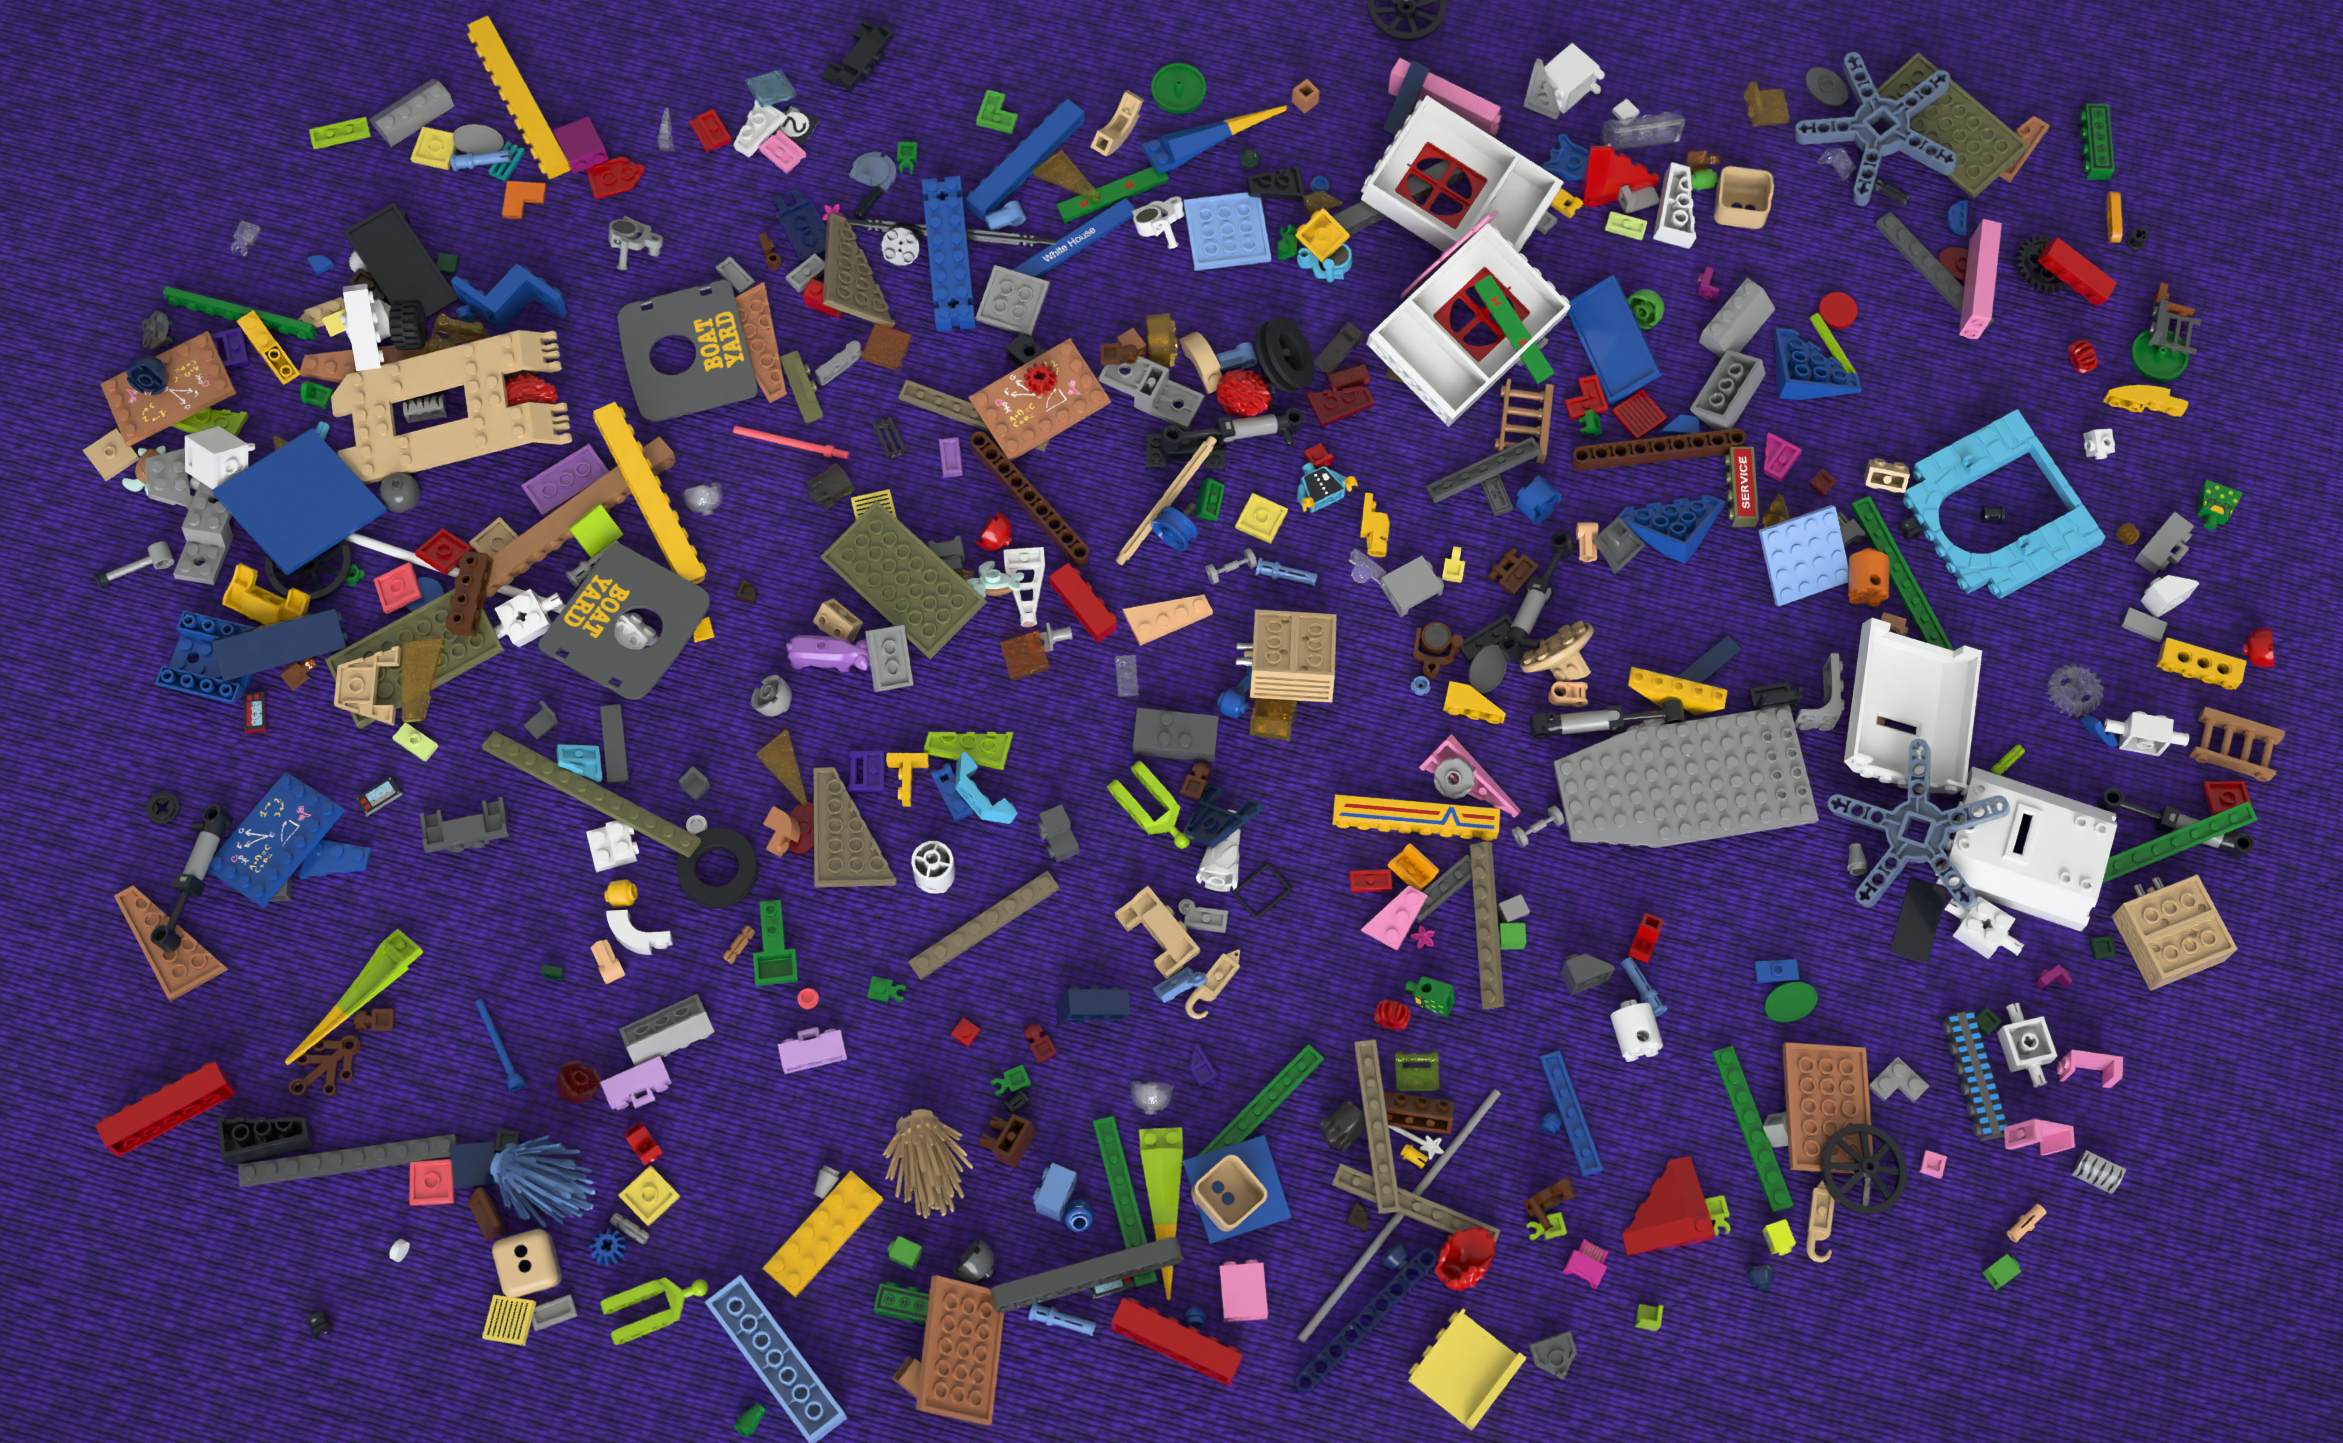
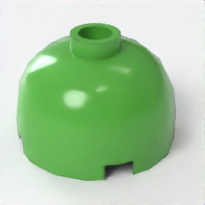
M1641 289L1634 292L1627 299L1641 329L1652 328L1663 317L1664 302L1655 291Z

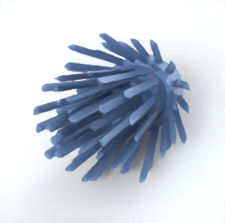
M549 1136L533 1141L530 1140L520 1145L515 1143L505 1145L507 1148L500 1154L496 1153L490 1169V1174L494 1175V1182L499 1184L505 1206L508 1205L510 1208L511 1199L519 1217L525 1219V1221L526 1217L530 1219V1215L525 1209L526 1207L543 1227H546L545 1222L524 1196L546 1214L563 1224V1220L554 1213L562 1218L566 1216L555 1207L573 1217V1214L581 1217L583 1213L578 1211L579 1207L584 1210H590L594 1207L593 1204L585 1201L586 1195L583 1193L595 1195L593 1188L575 1182V1180L593 1184V1181L586 1179V1175L560 1167L588 1173L592 1172L591 1169L575 1166L577 1164H574L573 1160L538 1156L580 1153L579 1150L561 1148L563 1146L560 1145L561 1143L548 1145L550 1141L541 1142L547 1140Z

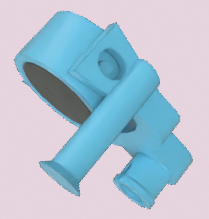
M1343 243L1328 259L1324 260L1323 267L1325 271L1321 270L1319 260L1307 248H1302L1298 251L1297 262L1301 268H1313L1316 278H1326L1328 282H1333L1334 279L1344 280V273L1352 266V253L1348 245Z

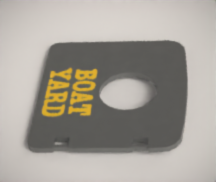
M720 280L708 285L696 286L653 297L649 300L630 303L620 310L618 325L625 365L639 411L647 421L661 422L750 399L757 395L758 388L733 288L728 280ZM712 290L711 294L701 296L700 291ZM653 304L652 309L642 311L641 306ZM669 335L684 336L696 348V357L693 364L688 370L678 375L662 374L655 370L650 362V353L653 346L660 339Z
M614 543L607 549L540 639L539 648L546 655L559 660L566 666L604 687H608L622 697L638 700L654 687L681 653L709 609L710 598L703 588L624 545ZM645 608L652 610L661 618L663 623L661 636L653 645L644 649L634 650L624 647L617 641L614 633L618 619L629 610ZM562 649L569 653V655L564 658L558 655V652ZM613 678L621 682L619 687L610 683Z

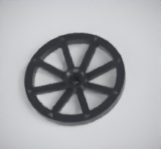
M1368 0L1367 2L1368 14L1374 26L1384 35L1406 42L1418 41L1433 34L1441 25L1446 11V0H1421L1419 2H1415V0H1388L1396 7L1375 8V0ZM1436 2L1439 3L1437 17L1416 10ZM1398 13L1390 26H1387L1378 16L1380 14ZM1412 16L1432 24L1418 31ZM1403 18H1406L1411 32H1400L1395 30V28Z
M343 539L339 542L340 546L321 557L318 555L289 575H286L282 570L275 572V562L267 554L265 561L267 577L274 589L287 598L289 590L282 586L277 579L302 572L292 587L300 590L310 575L317 592L306 593L311 596L310 602L323 600L333 595L346 582L352 566L350 547L347 541ZM343 553L341 570L321 565ZM323 572L337 576V578L323 589L317 573Z
M1867 1124L1849 1125L1835 1132L1827 1140L1822 1150L1820 1171L1823 1183L1831 1197L1843 1208L1862 1215L1876 1214L1892 1207L1903 1194L1907 1181L1905 1158L1898 1144L1883 1130ZM1859 1133L1862 1156L1842 1138L1847 1134ZM1867 1134L1879 1139L1883 1143L1882 1147L1873 1157H1870ZM1837 1144L1856 1162H1830L1835 1145ZM1889 1150L1894 1158L1896 1168L1879 1166L1877 1162ZM1831 1170H1854L1855 1175L1838 1189L1833 1180ZM1877 1173L1897 1176L1892 1193L1889 1192ZM1860 1179L1863 1180L1861 1205L1852 1202L1844 1196ZM1871 1179L1885 1198L1884 1202L1875 1206H1869Z

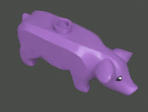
M799 635L792 638L790 643L786 644L788 658L791 661L790 665L794 669H802L812 665L822 668L836 667L840 672H849L850 666L853 664L861 670H867V667L871 666L867 639L860 640L856 645H853L844 638Z

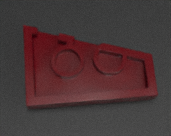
M1367 387L1344 388L1342 391L1323 390V392L1312 393V391L1305 392V397L1321 428L1375 406V401Z

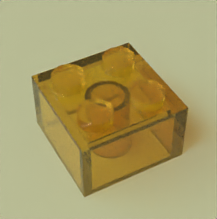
M1170 313L1146 316V338L1150 361L1164 367L1174 366V360L1178 358V341L1174 333L1175 322L1170 319Z
M1256 698L1250 721V735L1290 742L1297 715L1298 700Z

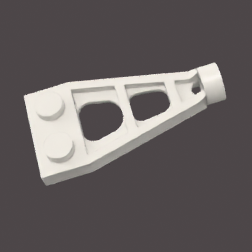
M1044 547L1004 550L1006 574L1012 576L1017 570L1031 569L1035 572L1032 582L1020 583L1018 581L1021 590L1033 589L1032 601H1022L1020 591H1012L1021 615V625L1024 627L1035 626L1037 624L1036 611L1045 572Z

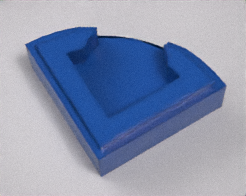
M315 255L307 258L317 276L334 267L332 261L324 256Z

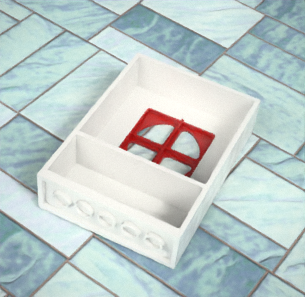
M1426 96L1423 101H1418L1414 112L1408 116L1404 127L1398 131L1394 142L1388 146L1384 157L1378 161L1374 172L1366 179L1361 190L1363 192L1361 200L1443 252L1456 244L1484 217L1498 210L1500 214L1489 224L1491 226L1494 225L1500 231V236L1504 240L1508 239L1514 245L1513 249L1519 254L1564 182L1429 96ZM1430 158L1443 159L1450 163V166L1440 180L1433 179L1419 170L1416 165L1420 161ZM1457 168L1465 173L1470 182L1471 197L1469 199H1465L1446 186L1447 181ZM1409 175H1415L1433 187V191L1424 205L1417 204L1410 194L1408 188ZM1440 193L1445 194L1463 206L1460 212L1453 215H1437L1429 210Z
M1489 223L1478 231L1369 335L1366 343L1448 427L1520 360L1519 356L1533 342L1538 343L1560 322L1571 307L1568 299L1563 295L1560 296L1555 291V286L1550 281L1546 282L1541 277V272L1536 267L1532 268L1527 263V258L1522 253L1518 254L1513 249L1514 245L1508 239L1504 240L1500 236V231ZM1490 274L1504 296L1512 301L1515 313L1532 337L1517 353L1503 331L1489 318L1488 314L1490 311L1487 306L1480 308L1466 294L1468 288L1474 286V284ZM1456 299H1461L1475 313V317L1459 332H1454L1450 325V311ZM1479 322H1484L1497 335L1498 340L1485 346H1471L1463 341V337Z

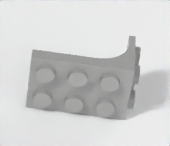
M1831 653L1823 667L1824 707L1820 709H1801L1794 720L1795 728L1800 730L1818 728L1821 731H1829L1835 727L1842 715L1844 699H1841L1843 680H1840V673H1842L1843 663L1839 661L1838 653Z

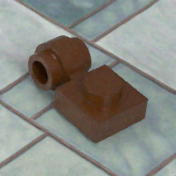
M766 232L758 234L767 267L770 270H778L782 265L779 254L772 252V250H775L772 238L768 239Z
M1120 343L1100 344L1101 365L1121 364V358L1127 364H1134L1138 359V349L1133 344L1125 345L1123 349H1120Z
M1201 761L1199 763L1195 762L1192 769V774H1195V776L1187 775L1180 794L1199 801L1207 785V781L1204 778H1209L1212 767Z
M372 1009V1016H369V1012L358 1011L353 1016L355 1030L366 1031L371 1024L372 1032L394 1031V1009Z

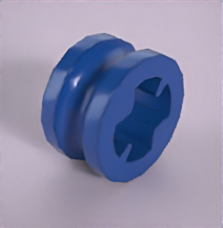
M461 306L455 312L460 323H468L475 319L472 306Z

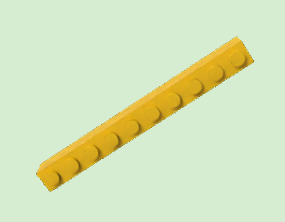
M489 16L468 24L470 32L467 35L472 44H476L475 50L479 58H484L483 65L487 72L491 71L492 76L490 77L494 86H499L500 90L498 92L501 99L507 101L508 105L506 107L511 116L514 115L516 117L514 122L518 130H523L524 134H522L526 145H531V154L534 159L539 160L538 166L542 174L546 173L550 180L570 171L565 155Z
M613 402L593 411V419L673 573L694 584L704 581L705 573H707L705 566L702 562H698L695 547L689 545L687 541L688 534L685 528H681L678 523V514L675 510H671L668 495L662 493L660 489L662 486L658 476H654L651 471L653 469L651 462L648 458H644L642 454L644 450L641 443L635 441L633 437L635 435L631 424L627 425L624 419L626 418L622 407H618L616 402Z

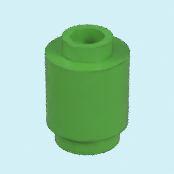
M1712 169L1696 171L1691 174L1692 190L1695 189V191L1714 188L1715 183L1718 182L1717 174Z

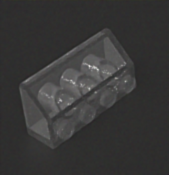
M1664 112L1658 115L1648 114L1637 118L1628 117L1623 120H1608L1603 122L1600 132L1603 145L1611 146L1615 150L1678 142L1685 124V118L1678 112Z

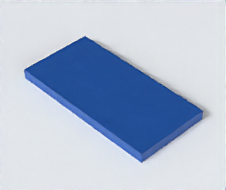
M1615 275L1610 276L1569 301L1571 307L1568 314L1609 403L1614 404L1662 375Z

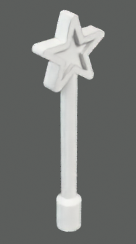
M1388 1126L1394 1131L1423 1145L1419 1150L1428 1152L1429 1160L1432 1159L1434 1153L1441 1155L1444 1153L1438 1146L1442 1140L1441 1138L1433 1141L1429 1136H1426L1425 1141L1400 1127Z

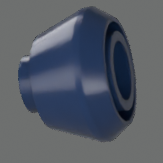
M1397 1243L1383 1255L1382 1264L1394 1271L1397 1269L1402 1271L1410 1263L1408 1261L1410 1256L1405 1244Z
M1756 1266L1748 1269L1746 1277L1751 1286L1755 1287L1757 1291L1769 1290V1286L1773 1285L1776 1271L1772 1266Z

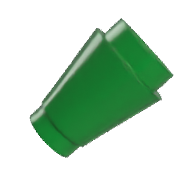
M756 1403L736 1419L735 1429L745 1437L753 1434L766 1410Z

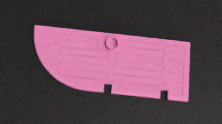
M1496 210L1488 214L1456 244L1446 249L1441 254V258L1423 272L1402 293L1400 298L1405 299L1478 231L1499 215L1500 212Z

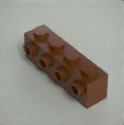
M464 551L463 557L459 560V575L455 578L454 596L450 599L451 610L450 614L446 617V628L452 634L477 636L494 561L487 553Z
M1383 1091L1388 1126L1443 1134L1451 1133L1454 1101Z

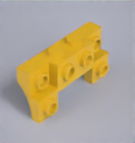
M240 563L236 565L234 576L224 593L222 602L223 605L246 615L249 619L267 625L306 614L311 596L295 588L289 590L287 599L277 596L256 586L258 571Z

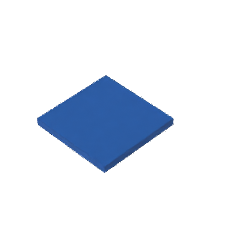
M1265 1135L1183 1161L1191 1189L1198 1180L1228 1155H1235L1240 1158L1267 1191L1266 1200L1238 1226L1228 1232L1221 1231L1196 1203L1209 1244L1292 1218ZM1220 1181L1213 1182V1192L1217 1194L1222 1193L1224 1190L1223 1183ZM1228 1192L1222 1195V1202L1225 1205H1231L1234 1202L1233 1195Z

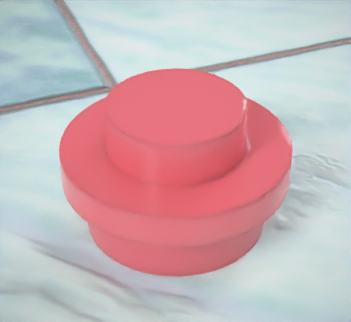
M805 988L800 991L797 1000L802 1008L812 1009L818 1004L819 996L814 989Z

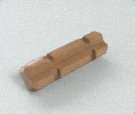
M746 925L742 929V934L736 937L729 947L730 950L724 953L723 958L725 961L733 963L737 958L736 955H739L749 942L748 939L753 937L755 931L750 926Z

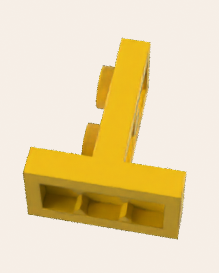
M887 753L886 761L888 768H899V780H902V787H898V800H902L903 807H911L912 768H929L928 753Z

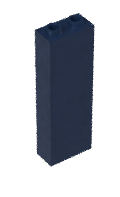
M330 607L212 639L223 680H231L346 648L345 642H348L346 631H341L339 623L343 622L340 611Z

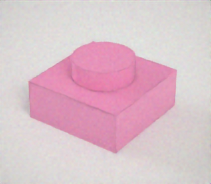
M1926 1150L1919 1172L1941 1178L1947 1156Z

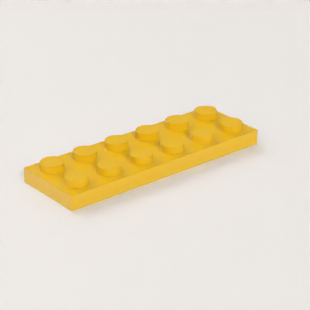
M850 1171L763 1267V1270L796 1298L879 1206L883 1198Z

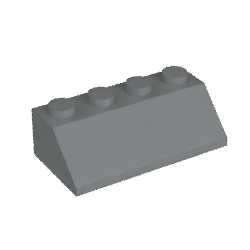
M431 79L370 118L369 121L392 147L453 108L454 104L444 86L439 81Z
M1746 278L1703 330L1699 343L1721 358L1727 350L1740 353L1775 311V307L1764 289Z
M1727 350L1691 406V412L1713 429H1732L1766 375L1762 359Z
M698 994L619 1029L635 1066L658 1056L665 1057L676 1049L685 1048L690 1043L698 1039H705L714 1033Z

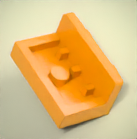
M1411 843L1406 845L1404 850L1387 865L1405 883L1418 891H1422L1432 883L1439 872V869Z

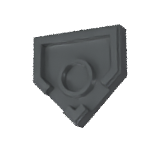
M1571 1331L1556 1333L1529 1343L1528 1346L1534 1365L1564 1380L1568 1368L1577 1353Z

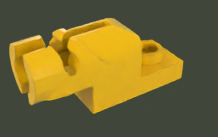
M1365 493L1360 537L1367 538L1368 555L1379 558L1385 557L1390 527L1389 518L1385 513L1375 512L1376 501H1373V494Z

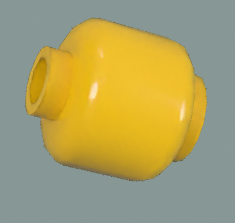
M624 879L609 883L604 895L605 900L613 908L631 906L637 899L638 892L635 884Z

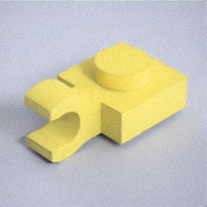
M1453 546L1451 559L1445 558L1442 580L1462 583L1465 562L1459 561L1461 547Z

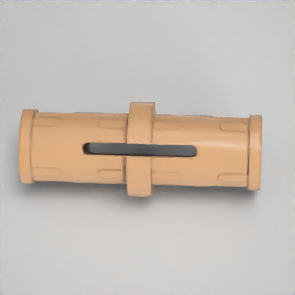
M2035 1204L2026 1215H2021L2018 1218L2019 1221L2006 1232L2007 1236L2017 1243L2027 1231L2034 1229V1225L2046 1214L2045 1209L2041 1205ZM2030 1218H2032V1219L2021 1229V1226L2024 1225Z

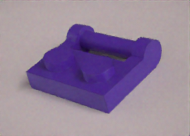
M241 327L211 334L220 357L219 343L224 341L227 360L223 361L226 370L250 364Z
M850 751L847 753V759L849 760V785H847V792L849 794L884 792V751ZM858 760H863V784H857Z

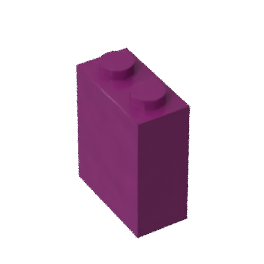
M588 116L553 130L556 141L565 155L573 174L609 160L605 147Z

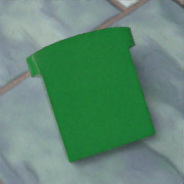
M312 381L303 382L301 385L302 402L323 409L327 408L334 393L333 389L318 385Z

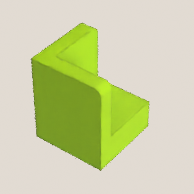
M1639 1304L1635 1327L1657 1331L1661 1327L1663 1305L1652 1307Z

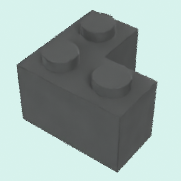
M1062 804L1040 813L1039 822H1037L1039 829L1037 830L1040 838L1046 840L1048 844L1046 850L1050 858L1054 857L1056 863L1079 854V845L1071 831L1070 820Z

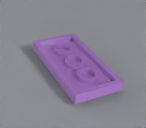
M590 444L522 484L521 487L541 516L545 518L609 471Z

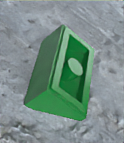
M1211 478L1201 482L1196 503L1197 508L1194 513L1195 517L1218 521L1225 488L1224 484Z

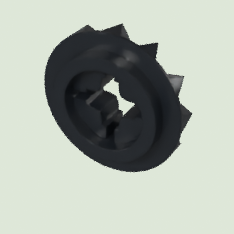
M157 793L147 802L146 814L151 821L159 825L163 823L168 824L172 819H176L177 813L180 812V803L171 793ZM158 804L164 807L167 805L168 813L163 811L160 813L161 810Z

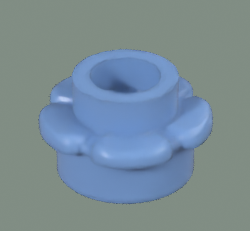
M1418 676L1411 683V690L1415 691L1416 695L1427 694L1431 688L1429 686L1430 681L1424 676Z

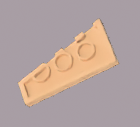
M1198 595L1123 609V614L1141 646L1213 614V610L1205 595Z

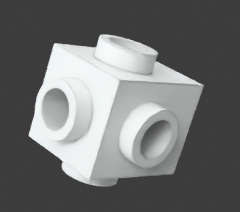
M2097 429L2084 433V448L2087 457L2095 456L2096 460L2105 459L2108 454L2115 452L2112 429Z

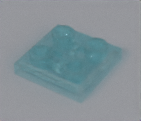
M781 69L746 79L747 87L761 107H767L796 97L795 89Z

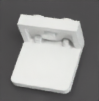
M634 612L624 613L618 619L614 629L617 641L624 647L634 650L644 649L645 646L653 645L659 637L656 635L655 630L647 626L642 621V617Z

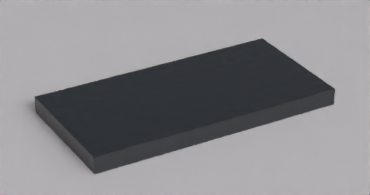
M394 202L343 231L344 236L390 304L398 300H420L427 320L458 301V297Z

